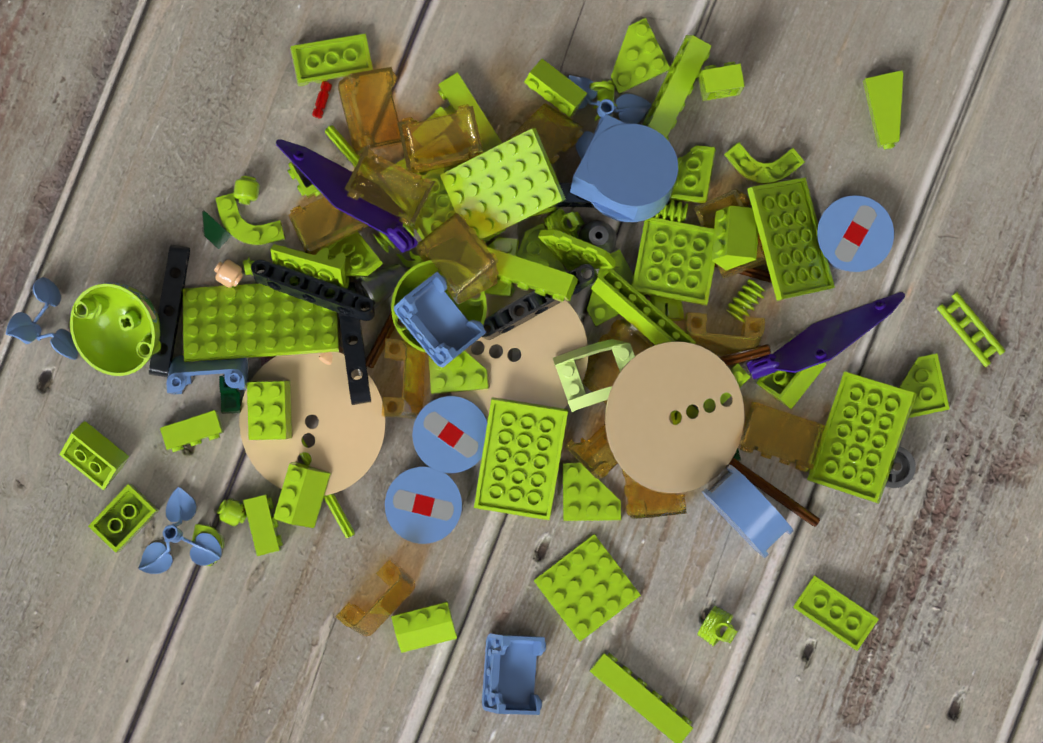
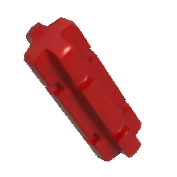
M323 81L321 84V91H319L315 103L316 108L312 112V116L318 119L323 117V109H325L329 97L328 92L332 88V84Z

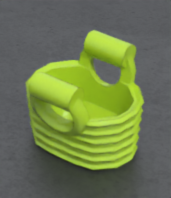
M560 207L553 211L552 214L550 213L549 216L544 217L548 230L556 229L578 239L577 231L585 224L578 211L575 213H565ZM568 219H569V221H570L571 224H572V227H571V228L568 227V225H567V220H568Z
M714 606L701 625L697 636L703 638L712 647L719 640L731 644L738 632L730 624L733 614ZM724 626L727 627L723 636H721L720 629Z

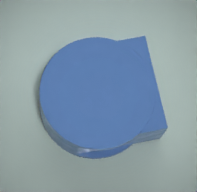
M606 114L573 176L570 193L590 201L598 211L614 220L622 222L647 220L658 214L671 197L678 174L676 153L670 142L658 131L640 124H626Z
M729 465L727 467L728 473L710 490L705 488L702 493L748 544L762 557L766 558L769 555L766 550L785 532L790 535L793 529L763 494L735 467Z

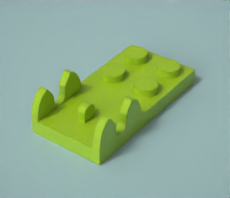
M366 33L290 47L298 86H305L311 82L319 84L329 79L373 72Z
M273 244L270 249L273 264L293 269L346 289L349 287V277L345 276L344 270L346 256L343 252L337 254L334 259L329 260L328 248L321 249L316 255Z
M815 575L793 606L794 609L856 651L859 650L879 620Z

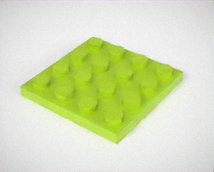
M654 217L645 220L632 287L642 294L707 306L715 263L711 260L714 229Z
M595 534L533 580L579 642L641 596Z

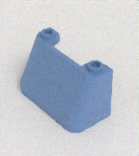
M436 272L395 305L394 311L432 360L439 367H444L482 337L486 331L481 322L476 320L468 321L445 293L447 290L446 279Z
M184 355L176 356L172 359L166 383L167 393L173 395L183 394L185 386L192 384L191 376L223 373L225 382L229 387L246 390L247 382H249L247 358L185 362Z
M490 633L487 636L482 691V706L485 711L496 714L540 715L542 700L538 695L534 694L536 659L537 656H541L546 650L545 637Z

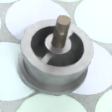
M898 447L885 487L900 488L912 480L916 464L914 457L907 449Z

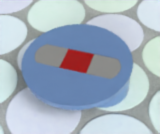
M847 196L833 202L822 214L817 230L818 243L829 264L834 268L850 272L867 271L879 265L889 254L894 241V227L888 212L875 200L864 196Z
M456 396L435 399L419 412L414 422L412 437L415 450L421 460L434 470L443 473H458L468 470L482 458L487 420L482 411L467 399Z
M415 467L406 470L395 478L386 494L385 513L390 526L399 536L413 543L428 544L443 539L452 532L461 516L462 499L457 485L447 474L434 470L431 467Z

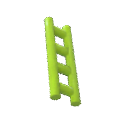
M956 292L951 296L955 300L947 308L941 304L937 307V310L986 368L991 364L988 358L997 351L999 355H1002L1006 350L960 294ZM960 307L967 316L958 323L951 313ZM973 322L979 331L970 338L963 328ZM983 337L991 344L984 352L975 344Z

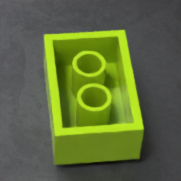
M727 62L724 63L723 67H716V65L706 66L698 79L702 102L738 96L745 87L741 63Z
M290 380L247 382L249 440H282L292 438Z
M128 484L88 527L115 553H118L159 510L132 484Z

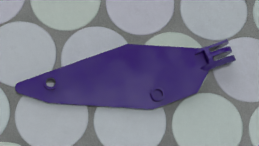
M282 139L276 141L277 147L335 208L387 235L389 240L402 253L418 245V241L403 226V211L378 185L307 147Z
M905 293L893 294L810 325L773 354L747 362V368L753 379H758L775 373L778 370L796 373L832 360L891 315L905 298Z

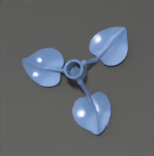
M568 76V79L587 92L578 109L584 108L587 103L597 105V113L600 116L594 134L590 131H585L576 139V150L581 159H583L606 114L610 116L613 111L619 112L618 117L620 121L626 124H637L651 107L647 100L633 94H624L618 97L616 100L618 109L609 99H604L601 102H592L591 100L595 99L597 95L596 91L589 88V84L593 83V81L585 77Z
M41 277L33 284V293L40 302L45 303V306L33 321L26 313L18 312L14 314L7 325L6 335L18 338L25 344H30L35 339L40 341L43 338L52 337L50 344L56 352L69 359L76 360L78 358V350L69 331L58 329L55 334L41 335V327L36 324L49 307V304L56 307L61 301L58 287L51 280Z
M178 487L172 493L166 506L167 519L170 522H177L166 526L163 530L167 549L160 542L151 543L146 547L138 567L139 570L145 573L160 574L171 567L173 557L169 554L171 551L170 542L178 543L182 540L193 545L190 550V557L194 563L200 566L212 564L222 556L220 543L211 534L200 533L196 537V541L193 542L183 537L181 529L177 528V526L182 524V520H191L197 510L195 500L182 488Z

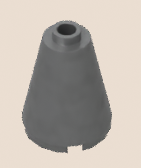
M589 222L579 233L580 240L602 248L610 254L616 246V233L606 222ZM599 234L602 236V238L597 239L595 235Z
M396 263L376 269L368 276H354L353 280L357 279L358 284L355 285L358 293L370 298L375 309L394 292L397 283L408 270L404 265Z

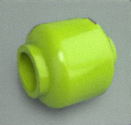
M241 176L240 179L235 181L233 196L239 200L240 204L250 205V202L258 199L260 184L254 177Z
M233 498L227 501L223 500L217 511L219 519L233 527L239 523L243 524L247 517L244 504Z

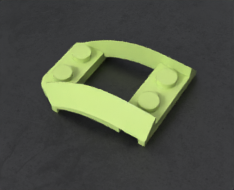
M610 339L553 357L554 365L556 366L572 412L608 400L612 388L610 386L586 394L575 360L612 349L621 372L624 366L635 357L631 343Z

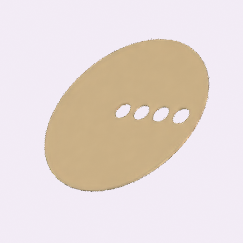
M513 283L515 291L512 293V297L485 294L487 303L486 318L531 293L534 289L528 288V290L517 287L516 283ZM476 293L472 296V298L476 299L480 297L481 294ZM564 300L492 340L480 337L477 341H481L485 346L482 354H473L471 346L465 351L487 369L489 389L451 392L452 396L461 397L474 403L482 411L487 422L492 397L565 409L569 404L556 366L554 365L553 357L588 346L585 329L576 311ZM520 307L517 310V316H521L524 313V307ZM486 326L484 328V330L486 331L484 335L490 333V326ZM500 345L503 348L502 356L492 358L489 354L491 346ZM512 348H518L521 351V358L517 362H512L508 359V352ZM588 356L575 360L582 382L587 370Z
M666 342L647 348L624 366L610 390L605 411L608 443L616 461L625 473L646 488L664 493H682L702 487L716 478L726 468L739 446L744 426V404L739 385L728 366L717 355L699 345L687 342ZM726 392L732 396V403L728 407H724L720 403L721 395ZM709 398L713 399L716 404L714 411L711 413H707L703 408L704 401ZM691 404L696 405L699 409L698 416L694 419L689 418L686 414V409ZM674 410L679 411L682 415L681 422L677 425H673L669 420V415Z
M331 352L333 357L330 365L319 359V355L322 353L276 356L264 364L250 382L290 380L292 438L249 440L247 389L244 393L240 407L241 413L239 415L243 446L257 471L280 489L283 487L289 463L298 462V457L302 452H307L311 455L312 461L308 466L331 473L325 495L337 493L356 483L368 472L378 457L385 435V410L381 395L373 379L368 374L371 402L357 405L351 404L345 356L340 352ZM356 376L354 379L358 380L362 378V376ZM311 414L319 419V424L314 429L308 428L305 423L307 416ZM307 433L315 437V444L310 448L302 444V437Z

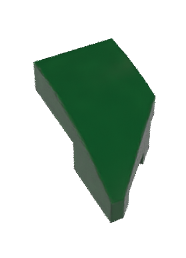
M203 210L202 232L204 237L220 249L232 235Z
M219 376L221 413H241L240 392L237 388L229 387L225 382V378Z

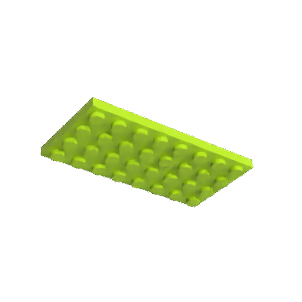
M260 283L243 284L230 288L226 286L183 289L184 361L193 362L339 352L338 315L335 311L279 292ZM334 295L327 296V298L334 297Z

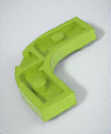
M740 142L724 154L743 177L753 182L764 184L785 179L805 163L794 148L790 149L778 160L765 164L757 162L752 158Z
M233 193L215 198L224 227L237 240L250 245H265L285 240L280 220L264 225H251L242 219Z

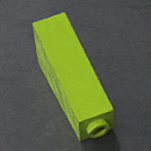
M902 70L863 80L878 148L883 147L884 150L894 148L900 139Z

